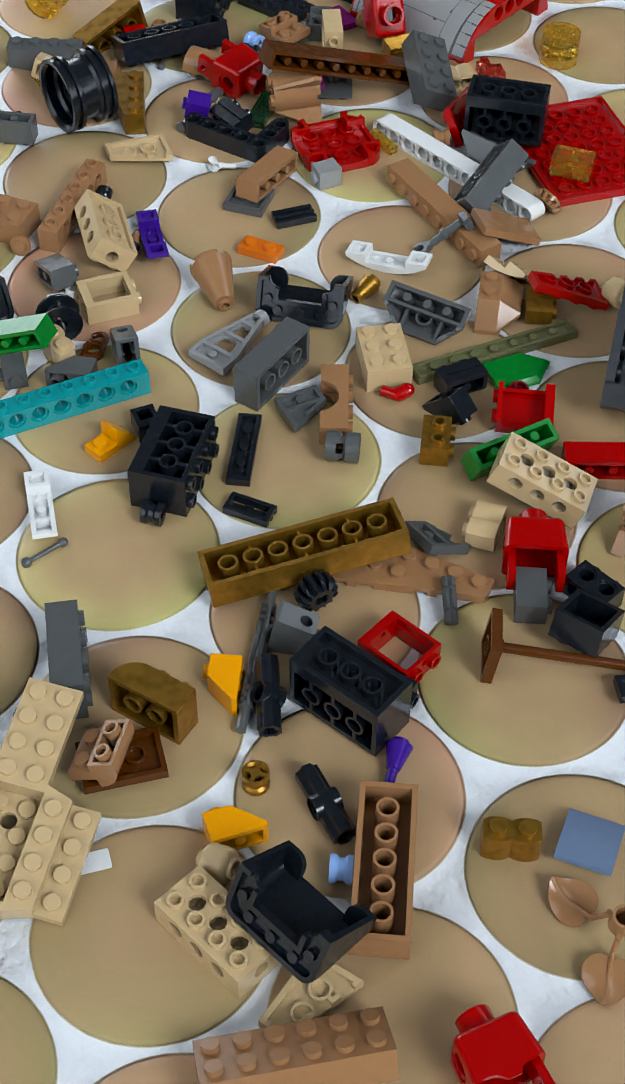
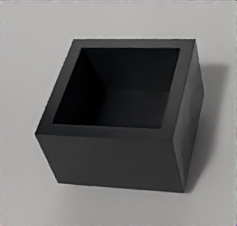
M578 588L555 610L548 635L557 639L562 644H567L579 650L582 654L596 658L617 637L625 610Z

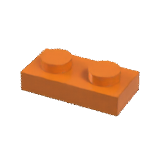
M246 235L237 246V253L276 264L284 254V245Z

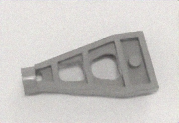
M258 309L253 314L251 313L204 337L188 350L189 357L224 376L234 367L237 361L241 360L261 329L269 324L270 318L264 310ZM244 329L249 333L245 338H242L234 332ZM223 340H228L236 344L233 351L228 352L216 344Z

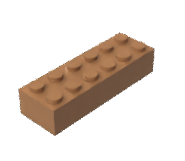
M360 780L351 906L362 904L377 916L372 930L348 951V955L409 960L417 826V784Z
M383 1006L192 1040L198 1084H380L399 1080L397 1047Z

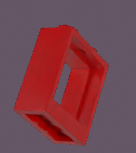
M393 610L357 640L359 648L418 683L428 670L436 668L441 661V643ZM394 636L423 655L407 670L378 651Z

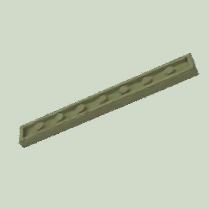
M567 319L412 364V377L418 385L434 381L435 369L443 365H451L462 359L477 357L481 363L518 353L525 354L575 339L578 332Z

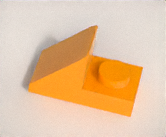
M101 419L102 433L84 445L85 452L102 463L134 441L136 435L120 424Z

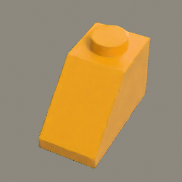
M211 653L209 664H204L203 680L208 681V692L231 715H237L243 679V656Z
M228 805L214 807L202 813L203 830L208 844L219 842L240 850L269 841L267 820Z

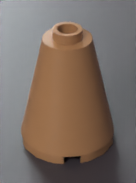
M217 249L204 251L194 258L195 262L193 265L190 264V273L215 309L226 311L235 303L232 259L227 251L224 250V253L218 252Z

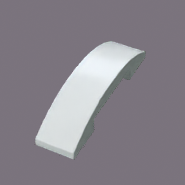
M353 240L345 252L347 257L367 268L391 274H411L426 270L433 258L431 253L412 250L409 256L373 250V243Z
M48 469L23 472L32 539L58 536Z

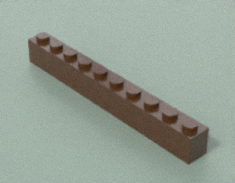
M268 39L263 40L258 58L268 69L409 85L404 57Z

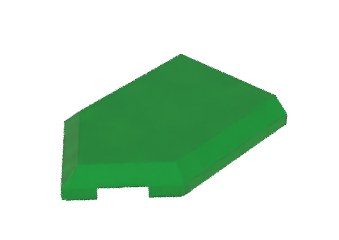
M518 353L481 363V365L488 371V379L495 389H498L499 381H504L505 388H508L512 382L518 380L525 382L528 387L540 384L546 369L550 365V361Z

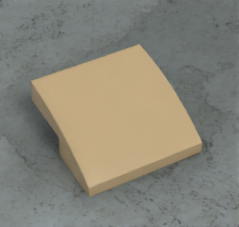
M488 255L484 260L487 265L503 274L529 282L527 277L531 272L522 265L512 261L507 264L503 260Z

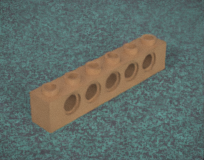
M86 159L37 228L40 250L54 253L61 252L79 225L74 210L75 205L86 189L96 192L98 186L106 185L107 183L105 162Z

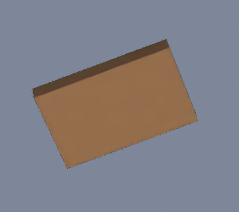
M473 208L470 213L485 236L538 246L541 238L526 218Z

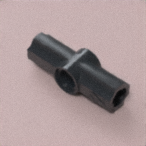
M272 653L260 654L255 658L256 682L250 691L251 701L257 704V731L263 737L278 736L282 733L281 708L286 701L287 692L284 687L280 686L278 656Z
M308 763L302 766L295 773V779L307 798L311 815L316 821H321L334 844L343 845L348 843L356 835V828L344 810L343 800L339 791L334 786L330 787L317 764Z

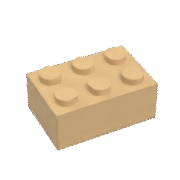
M389 323L356 327L355 349L366 392L380 391L383 385L395 388L403 383L412 384L413 365L401 324Z

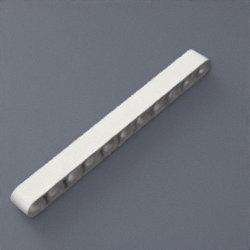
M388 113L373 122V130L377 136L461 186L467 182L480 165L392 113ZM513 183L502 190L503 195L498 201L492 203L508 214L526 218L529 222L545 213V205L539 198Z

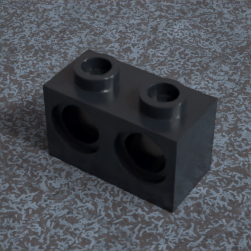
M584 560L566 574L563 593L568 597L580 588L616 607L622 605L625 587L587 560Z

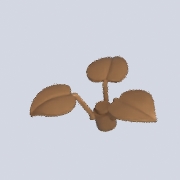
M552 876L548 885V902L553 915L560 923L571 928H578L584 923L586 918L590 921L609 918L608 928L615 935L609 957L599 952L591 954L582 964L581 978L585 988L599 1005L610 1006L619 1002L625 997V959L615 958V954L622 937L625 936V904L616 906L613 911L607 909L606 912L592 915L598 907V896L590 884L575 878Z

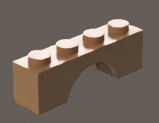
M321 364V392L327 399L333 401L335 405L320 411L319 445H325L327 430L341 431L343 435L347 432H353V421H348V419H353V405H348V403H353V389H349L353 388V374H349V364Z

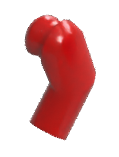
M403 383L395 388L383 385L380 389V396L401 402L411 397L415 392V388L410 383Z

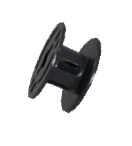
M56 294L48 296L38 304L35 313H47L53 324L59 325L64 330L65 337L72 340L81 333L83 318L79 314V304L74 298L69 295Z

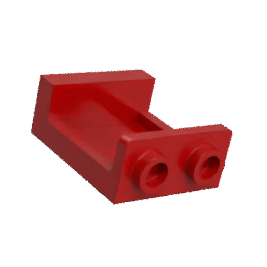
M499 381L498 389L494 388L492 401L497 403V408L492 409L491 423H495V432L511 433L547 418L554 425L556 384H546L545 391L505 388L504 381Z

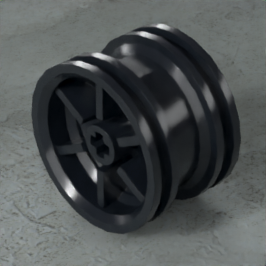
M87 45L75 49L68 60L61 56H54L40 63L39 79L45 103L53 119L63 131L72 133L83 129L86 126L87 119L90 118L97 122H103L116 116L118 111L116 84L107 62L95 47Z

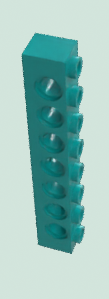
M140 358L0 400V439L151 393L149 371Z

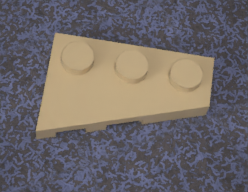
M162 133L105 144V150L110 161H173V154Z
M334 964L320 978L308 984L302 983L292 975L259 1019L258 1026L264 1028L304 1019L320 1018L361 989L364 981L337 964Z

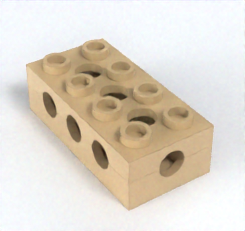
M86 189L75 205L74 210L88 258L93 262L105 264L112 270L126 271L138 253L123 206L118 202Z
M511 432L499 449L486 482L534 508L545 511L552 518L562 519L565 525L573 529L587 512L598 479L518 434Z
M198 865L154 902L156 921L240 1000L280 963L231 918L225 903L229 891Z

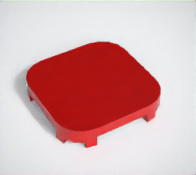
M340 111V118L307 124L304 119L297 121V125L294 128H291L292 147L298 152V157L309 172H311V163L329 158L336 160L341 166L342 172L369 167L379 161L380 140L373 138L365 126V117L361 114L356 117L347 115V111Z

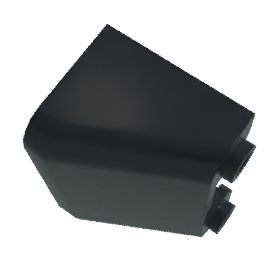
M268 265L258 275L256 311L258 309L264 310L268 314L270 321L282 322L286 317H289L307 326L334 329L341 324L351 293L353 276L338 275L331 281L330 290L288 285V272L280 266Z
M288 840L241 862L225 903L228 914L294 977L302 983L308 984L320 978L372 930L377 916L362 904H354L348 907L345 914L303 878L307 866L306 858L303 852Z

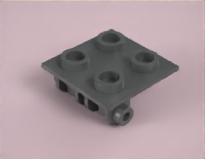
M323 75L325 90H321V95H318L317 98H352L351 78Z

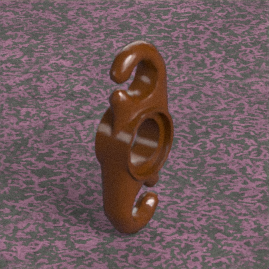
M101 331L93 333L92 338L83 344V349L79 356L97 358V362L104 357L109 337L107 333ZM98 337L103 338V339H100V340H94L95 338H98ZM91 349L99 350L97 352H88Z

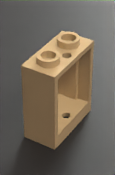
M322 9V47L343 49V26L340 9Z
M127 271L76 281L78 300L89 325L140 314L141 295L139 291L136 292L135 281L133 278L130 279ZM124 290L128 294L99 302H93L92 297Z

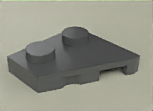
M315 384L274 398V405L295 433L326 406V397Z
M405 521L411 540L418 543L428 555L468 554L471 545L466 542L454 543L450 541L452 535L436 528L434 525L426 521Z

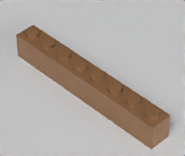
M409 158L388 165L386 175L388 184L438 230L442 227L445 229L458 219L457 214L462 210L466 212L474 224V228L467 231L462 226L449 235V240L477 267L481 268L487 265L484 260L488 255L500 259L502 243L495 237L483 235L472 216Z

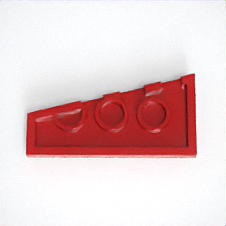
M469 86L443 110L444 122L449 127L456 148L463 146L464 140L461 132L464 129L466 96Z
M531 271L527 277L532 289L538 294L545 293L559 300H569L576 305L583 304L593 310L600 309L606 311L610 305L609 301L602 295V289L596 279L584 282L585 280L582 277H576L574 280H571L567 275H560L559 278H556L552 273Z

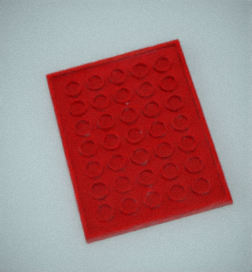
M598 96L549 105L541 147L520 145L529 154V158L536 160L535 165L529 167L528 170L540 188L550 191L560 202V207L624 196L625 126L604 98Z

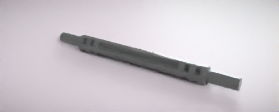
M278 590L266 593V598L261 603L237 707L239 715L235 731L239 734L246 733L250 713L254 711L255 703L250 699V691L256 682L255 658L267 652L277 608L275 600Z

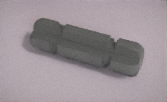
M452 575L441 578L444 623L448 626L457 625L459 620L455 577Z

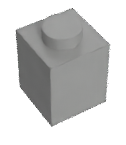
M334 158L311 163L310 180L320 191L342 185V168Z

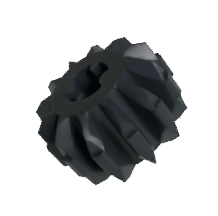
M315 569L312 573L306 574L293 587V595L296 602L308 611H318L321 607H326V604L332 602V598L338 594L336 580L324 569L319 571Z

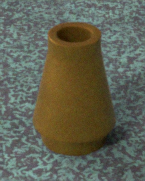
M371 273L364 275L350 294L351 300L359 304L361 301L377 293L381 286L380 280Z

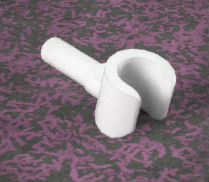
M215 156L208 158L212 165L208 164L207 166L212 172H217L220 168L236 169V164L218 162Z
M76 285L65 288V292L48 294L47 297L64 294L76 299Z

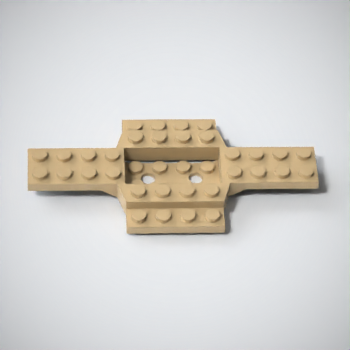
M29 677L0 749V822L6 815H13L17 818V824L11 829H5L0 825V922L2 919L35 918L63 926L102 815L100 812L73 805V800L52 787L55 771L84 698L83 691Z

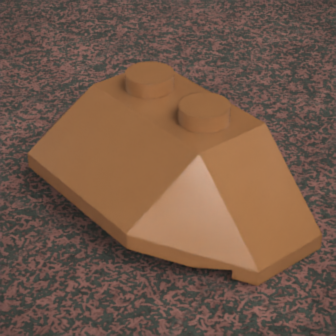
M482 271L474 333L497 335L501 329L517 320L521 314L524 286L506 274Z

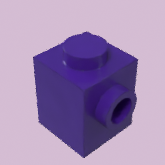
M189 90L188 97L183 98L182 109H185L184 117L189 113H199L208 117L212 94Z

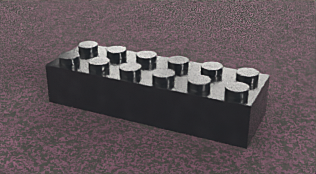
M210 13L112 35L111 39L115 58L127 67H135L141 62L152 63L158 58L170 59L175 54L186 55L189 48L193 45L205 49L210 46L222 47V41L224 39L229 40L227 20L216 13Z

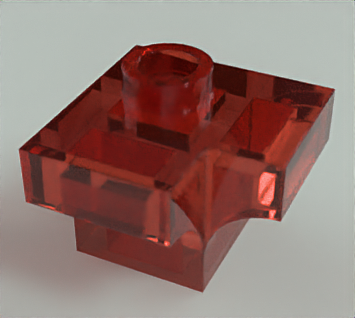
M480 57V61H476L478 75L506 78V72L501 63L491 64L488 57Z

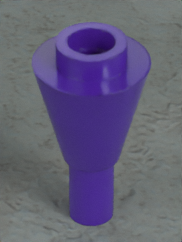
M395 736L386 741L387 771L384 782L395 783L397 774L413 750V746L404 737Z

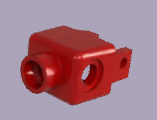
M363 0V21L366 25L367 37L369 39H380L405 34L406 22L403 0ZM392 8L393 21L391 22L386 17L387 11Z
M224 39L221 53L224 54L216 58L215 61L203 53L199 55L198 72L211 79V87H221L225 95L238 99L247 92L257 96L264 90L265 81L267 80V76L263 74L264 64L258 58L259 53L245 43L241 42L236 45L228 39Z
M537 508L523 510L518 517L512 516L507 519L501 567L502 574L506 575V590H514L517 566L547 568V578L554 577L555 592H563L569 547L565 523L562 519L548 518L545 511Z
M480 1004L466 1010L456 1019L455 1025L460 1034L453 1040L450 1062L460 1084H525L529 1081H532L533 1084H556L544 1064L545 1051L518 1012L510 1011L495 1018L488 1005Z

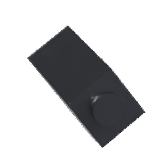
M465 386L437 394L422 405L424 410L430 414L452 417V424L459 423V425L472 419L471 415L478 410Z

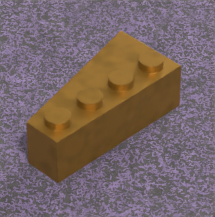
M117 0L72 35L77 40H83L84 46L91 45L102 53L110 49L112 35L123 33V27L145 24L147 28L148 25L139 0Z
M144 71L111 72L118 93L117 115H119L125 134H145Z

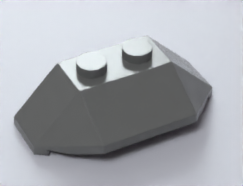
M462 129L461 134L468 156L478 164L484 160L494 146L499 144L475 132ZM528 157L524 161L526 165L522 170L535 165L536 160Z
M392 280L383 299L393 324L400 323L404 334L435 346L463 331L472 312L471 308Z

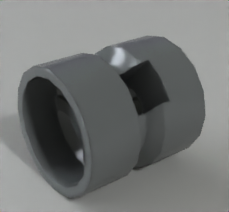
M327 430L324 460L338 462L340 458H343L344 462L358 463L361 433L347 432L343 435L341 431ZM344 443L343 450L338 449V444Z

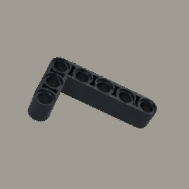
M189 113L185 116L186 136L189 139L254 163L277 145L283 147L289 141V121L285 118L272 120L256 135L199 113Z

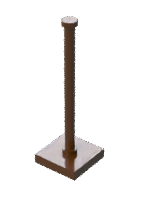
M492 608L481 640V683H492L502 653L625 671V660L601 656L593 658L587 654L506 643L503 639V609Z

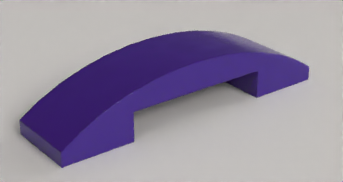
M157 210L136 211L140 238L146 258L168 257L169 252L166 242L163 240Z

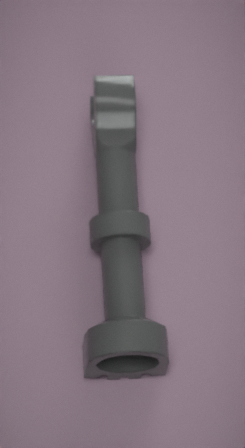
M462 210L457 214L458 219L445 229L442 227L439 233L430 240L418 242L414 245L415 251L430 253L434 246L444 239L448 240L450 238L449 235L462 226L467 231H470L474 228V224L466 212Z

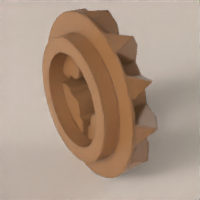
M536 188L534 196L544 203L545 209L549 210L550 213L558 214L561 211L558 199L547 189Z

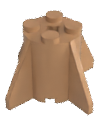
M274 70L267 76L265 81L266 92H270V100H268L269 111H274V113L296 121L304 119L307 124L322 122L321 100L317 101V96L321 95L320 84L322 76Z

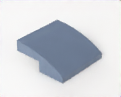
M570 808L553 858L611 877L625 832V825Z

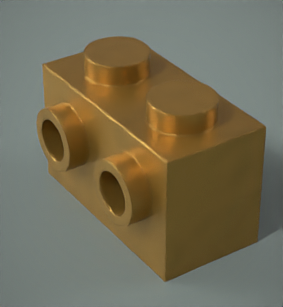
M424 414L419 464L448 467V457L453 458L455 443H450V441H455L456 427H451L452 417Z

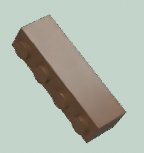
M278 145L236 178V196L258 203L272 189H275L297 170L298 152Z

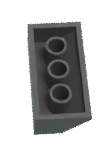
M513 138L494 146L453 199L469 214L473 208L491 211L490 206L503 195L502 190L514 181L513 176L515 173L524 168L526 165L524 161L528 158L529 154Z

